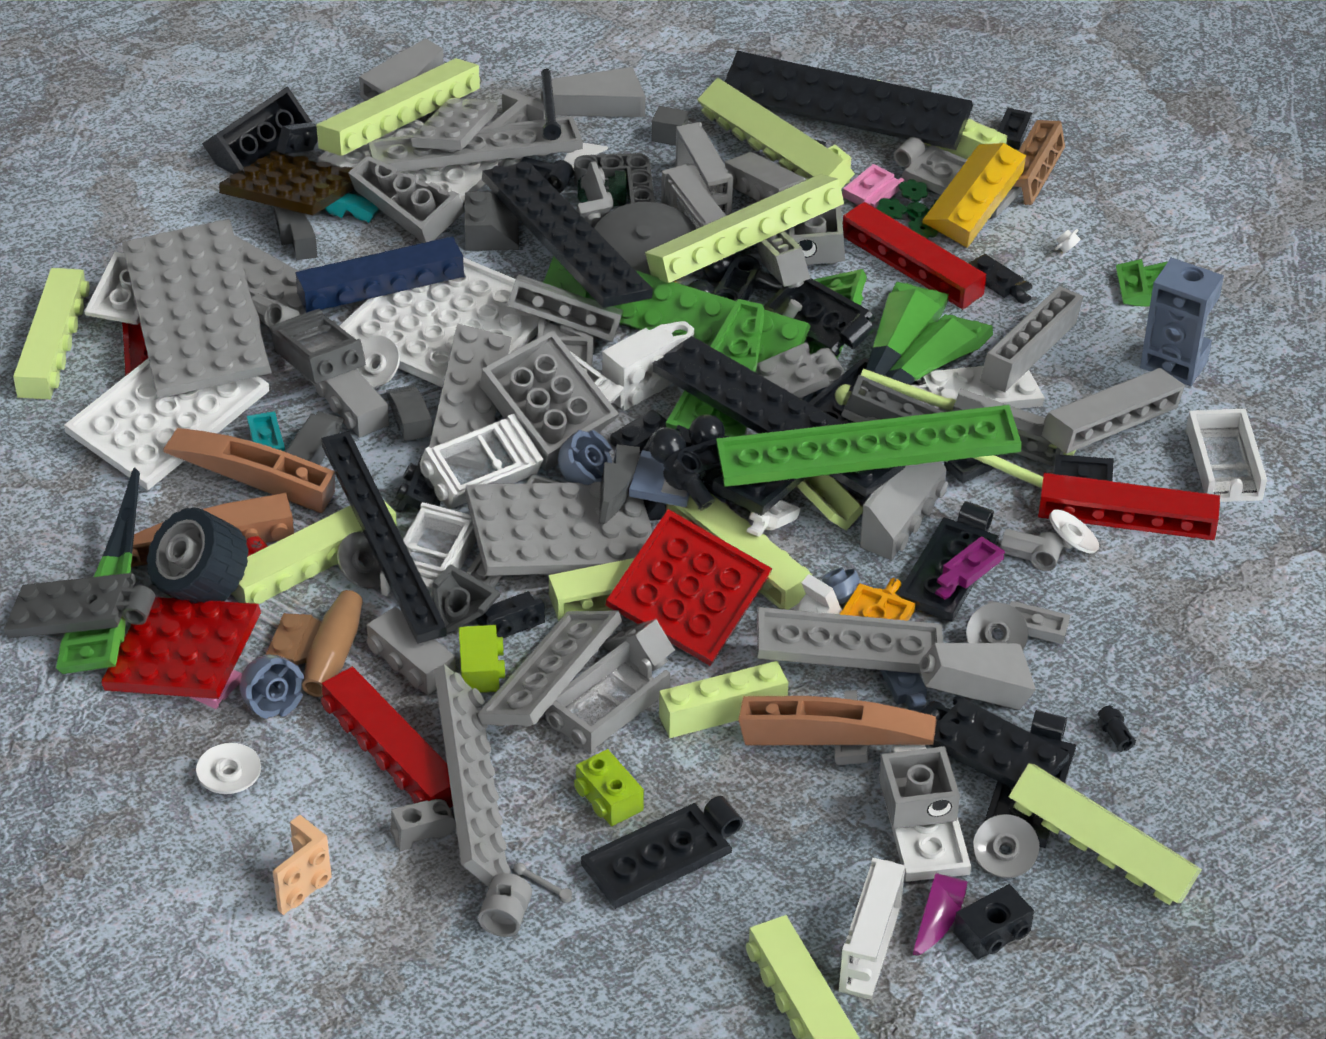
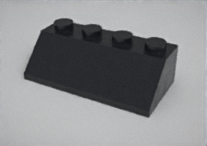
M287 86L203 142L202 145L217 166L232 174H236L243 170L244 167L250 166L258 159L277 150L282 126L312 121Z

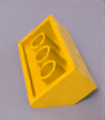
M1005 143L979 144L922 222L968 248L1022 175L1026 155Z

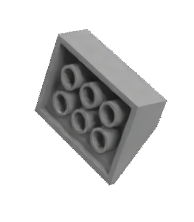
M554 330L482 368L480 387L505 419L511 414L516 415L542 456L541 467L545 471L558 464V454L561 445L578 430L585 432L594 430L599 433L619 416L616 409Z

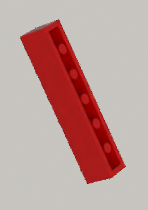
M863 202L843 215L842 224L845 239L929 290L949 294L948 301L962 310L984 295L986 274L868 203Z
M1044 473L1038 518L1049 519V515L1053 510H1062L1075 516L1084 524L1215 541L1219 521L1220 495Z
M353 666L321 683L323 695L321 697V704L328 714L332 713L339 720L342 729L346 733L350 732L356 738L360 748L365 752L368 751L375 758L378 767L383 771L386 770L393 777L397 787L400 790L404 789L411 796L413 803L442 799L447 802L449 808L453 806L447 763Z

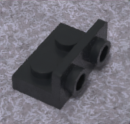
M422 455L415 464L410 463L403 475L406 483L403 482L396 493L395 498L399 501L395 510L400 513L406 504L418 510L421 509L422 502L440 506L441 501L435 494L433 484L421 472L419 463Z
M527 591L492 604L482 616L474 620L478 626L496 625L497 637L506 638L545 623V603L541 598L535 600L531 593Z

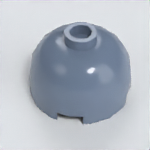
M578 430L561 445L559 450L558 466L562 475L571 483L591 485L594 482H601L604 462L612 463V458L609 454L612 447L596 431L585 432Z
M268 654L255 658L242 672L240 679L241 697L250 710L264 719L274 717L277 714H280L281 717L286 716L296 708L302 699L303 693L300 690L302 686L301 679H304V675L297 665L282 656Z

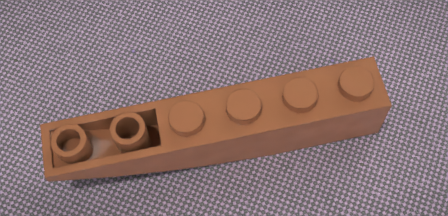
M177 428L163 448L164 453L270 494L286 493L288 501L319 513L324 512L335 493V471L256 442L212 432Z
M286 493L230 502L203 509L237 527L246 540L253 536H259L265 543L280 541L294 534L293 517ZM162 523L134 534L131 567L148 564L147 556L150 543H152L154 535Z
M743 696L739 715V723L745 745H933L937 721L936 716L900 707L860 700L817 696Z

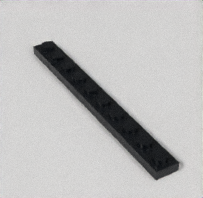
M350 431L321 438L322 448L335 471V475L417 644L447 636L446 625Z

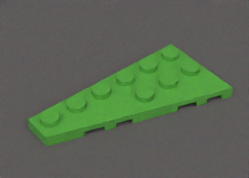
M738 299L710 346L756 372L765 315L763 304ZM685 390L666 421L667 427L676 429L680 425L689 429L692 421L700 415H713L723 422L725 436L747 435L746 426Z

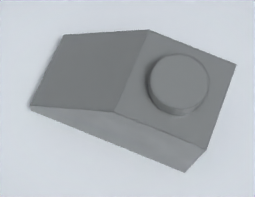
M657 619L624 627L603 643L605 648L611 652L624 641L630 644V662L639 667V661L647 658L652 664V671L668 662L666 657L675 651Z

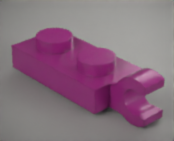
M981 536L944 564L943 573L937 579V583L942 586L936 590L935 594L945 600L953 594L958 585L965 589L1004 560L1005 551Z

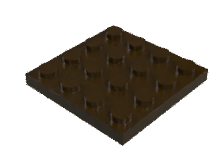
M272 151L267 156L258 159L255 163L244 167L243 170L230 175L229 178L220 182L219 193L313 216L354 190L348 173L353 168H340L332 166L330 162L310 161L305 156L293 157Z

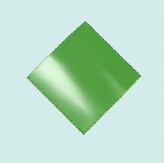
M1142 259L1117 264L1116 269L1123 303L1149 307L1154 281L1167 262L1145 267Z

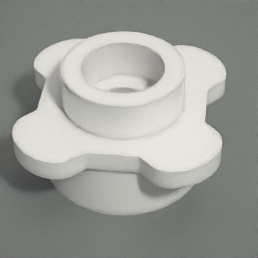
M1069 229L1056 239L1059 244L1054 249L1058 250L1060 248L1064 254L1081 240L1076 235L1079 230L1075 229L1072 233Z

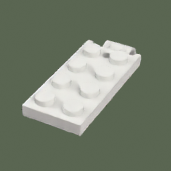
M984 366L935 370L916 380L919 386L911 385L955 400L960 389H964L1018 409L1041 407L1045 399L1029 370L1006 392L995 390L990 385L980 381ZM930 405V406H932V407H934V408H937V409H939V410H941V411L950 412V411L944 410V409H942V408H939V407Z
M892 745L891 753L926 749V746ZM958 817L957 821L896 829L892 827L900 862L902 865H905L904 877L906 882L934 879L936 873L950 877L970 875L971 863Z

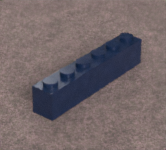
M451 236L295 272L297 294L307 313L319 308L323 310L464 277L463 254L454 237Z

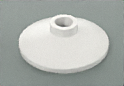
M372 336L361 342L366 365L357 368V370L375 389L385 385L393 378L399 367L400 352L397 345L391 339L385 336Z
M1053 510L1050 513V522L1057 534L1062 538L1064 547L1068 549L1074 547L1086 553H1095L1099 549V543L1095 535L1075 516L1062 510Z
M224 743L210 748L202 754L196 766L197 778L201 785L209 791L219 794H233L249 788L256 782L261 772V762L257 753L250 747L238 743Z

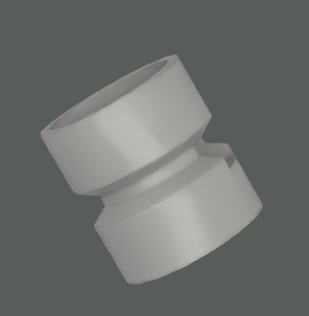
M500 873L495 875L490 882L486 899L483 901L478 915L480 925L487 932L496 936L511 937L516 935L520 930L525 911L532 896L530 884L524 878L515 874Z

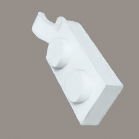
M780 500L762 516L751 512L749 519L754 522L747 529V532L759 537L765 529L775 530L798 519L801 508Z

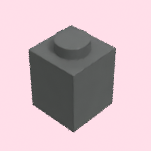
M659 106L652 119L651 141L676 146V126L692 124L688 122V111Z

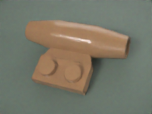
M351 590L342 591L324 615L322 621L314 618L312 615L283 613L266 655L282 656L295 665L306 663L302 682L303 690L315 697L323 696L321 683L340 673L357 634L363 603L362 597Z

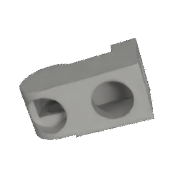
M442 799L427 800L391 809L390 832L400 852L412 848L413 842L431 837L442 838L452 833L456 828L455 818L447 802Z

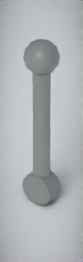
M523 863L514 865L513 870L516 875H525L558 894L560 901L564 903L572 900V891L570 889H560L527 870Z

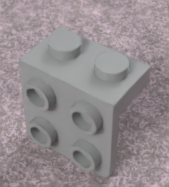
M596 161L589 163L583 181L588 202L580 203L576 208L580 216L593 228L613 207L612 195L610 192H606L604 186V172L602 168H598Z

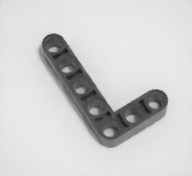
M645 154L582 155L574 160V184L578 189H581L580 177L586 175L589 163L596 161L598 168H602L605 177H608L609 189H627L629 204L635 202H655L650 159Z

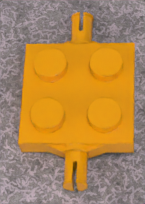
M891 578L885 589L872 588L859 583L840 615L909 621L914 613L915 603L902 599L896 594L902 585L898 579L895 581V578Z

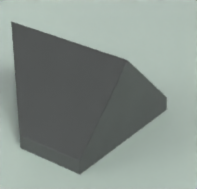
M451 564L433 581L434 603L446 625L447 634L482 616L500 597L501 593Z

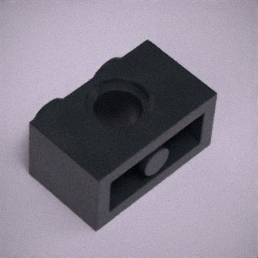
M1008 884L957 911L953 933L979 960L988 954L997 953L1004 945L1014 940H1021L1026 937L1031 931L1034 910Z

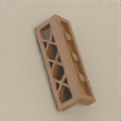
M1037 120L1019 149V152L1026 155L1024 171L1013 187H1022L1025 205L1033 204L1065 149L1061 121Z

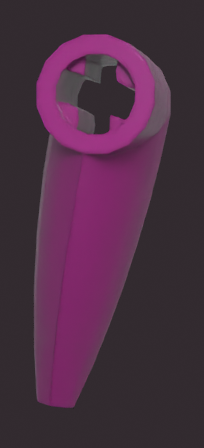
M939 873L935 874L913 955L918 956L926 952L950 929L955 921L956 912L962 908L968 881Z

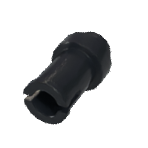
M1111 705L1100 709L1098 712V724L1104 732H1108L1117 750L1122 752L1123 748L1124 751L1131 749L1135 745L1136 740L1124 724L1125 719L1120 710L1114 709Z

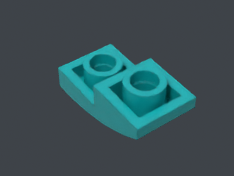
M348 193L327 206L325 210L329 214L339 216L340 218L349 211L358 220L369 223L377 215L379 208L362 196Z

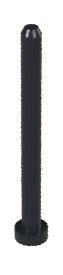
M543 69L541 71L546 119V123L543 126V135L548 140H556L561 135V127L556 122L551 71Z

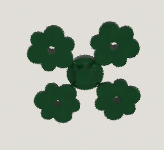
M909 179L908 182H901L899 184V190L902 191L901 196L913 201L907 207L900 204L897 199L882 198L879 200V205L876 208L879 211L897 220L901 219L902 215L906 213L908 219L911 220L908 224L911 230L927 239L937 236V230L922 222L930 211L926 205L919 203L921 198L928 196L925 183Z

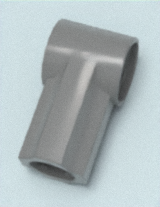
M256 293L255 296L251 297L260 321L264 322L268 327L300 315L296 309L284 306L262 294Z
M1006 529L1001 549L1007 555L1031 560L1032 565L1041 571H1051L1057 565L1064 543L1062 538L1053 532H1043L1039 536Z

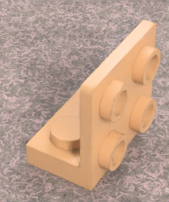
M298 815L290 822L294 854L273 870L277 908L282 915L292 908L298 907L306 897L315 890L324 887L329 879L332 878L327 835L301 815Z

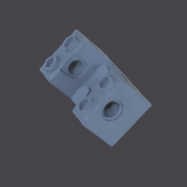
M1172 257L1153 284L1140 363L1141 369L1151 372L1161 368L1183 384L1193 385L1209 359L1212 340L1204 337L1208 314L1220 298L1224 275Z

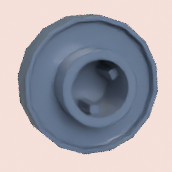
M840 567L825 574L822 577V581L833 588L838 603L842 604L850 599L857 588L856 584L860 581V577L855 569L844 571L843 567Z

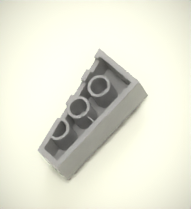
M368 155L348 172L356 192L372 202L422 243L434 241L465 212L459 193L452 190L448 192L441 189L440 185L421 181L416 175L409 172L405 174L397 171L396 167Z

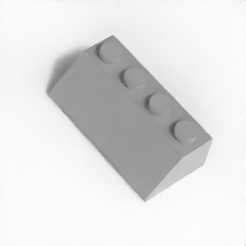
M941 461L906 465L902 471L872 493L863 505L860 548L890 560L895 557L899 550L903 551L905 549L909 536L912 532L916 533L919 530L923 517L931 514L935 501L938 497L942 498L947 490L948 482L945 481L946 467Z

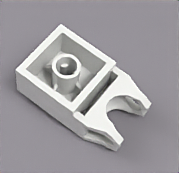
M682 321L662 324L652 330L644 328L602 351V375L616 385L620 384L625 388L624 405L621 407L623 411L673 384L654 373L652 363L662 359L664 354L693 336L694 328L691 325ZM681 329L687 332L685 335L674 337L672 335V332Z

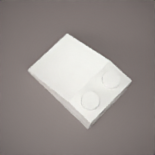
M114 252L84 311L86 316L136 325L140 323L124 253Z

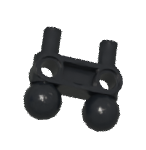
M733 254L703 267V271L708 278L714 282H720L716 289L710 283L703 280H696L687 285L688 287L734 301L738 299L748 301L754 290L758 287L777 293L783 287L772 274L764 271L762 265L759 264L755 257L751 255L734 257Z
M700 415L692 421L689 427V437L694 446L686 448L683 435L677 429L670 427L658 429L649 440L651 456L663 464V476L666 482L675 489L686 490L700 511L711 506L716 500L706 488L704 482L716 479L722 474L716 439L729 437L725 436L723 422L713 415Z

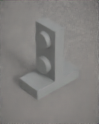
M507 89L502 93V115L489 126L545 119L544 103Z

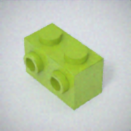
M496 625L459 627L462 678L472 689L476 688L480 693L497 692L500 689L499 679L505 678V661L498 660V656H504L503 637H497Z
M609 749L576 764V779L574 780L576 791L581 797L585 796L588 799L596 815L600 818L603 817L611 827L644 810V789Z

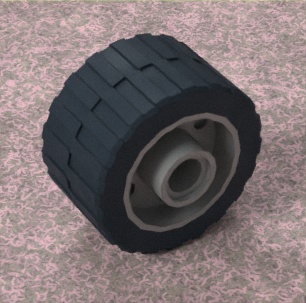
M192 507L175 512L161 524V527L154 535L152 543H150L147 556V572L150 576V581L156 586V589L177 600H189L190 603L225 601L237 589L239 582L245 574L244 571L248 563L246 538L237 527L203 509Z

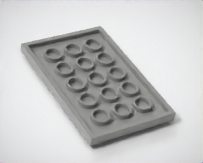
M571 482L466 485L465 497L486 576L557 574L635 558L653 532L643 499L628 496L624 505L607 523L600 524L601 482H594L591 485Z

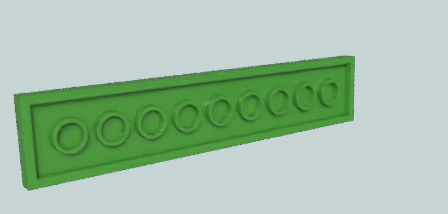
M553 256L543 283L595 300ZM636 271L653 288V295L651 299L613 306L623 310L619 324L637 330L644 328L652 330L662 324L685 321L694 328L693 337L711 346L736 301L679 283H667L661 281L656 276ZM765 310L757 363L803 344L810 329L809 323ZM681 329L672 332L673 337L687 334L685 330Z
M1010 405L716 439L724 487L1021 452V440Z

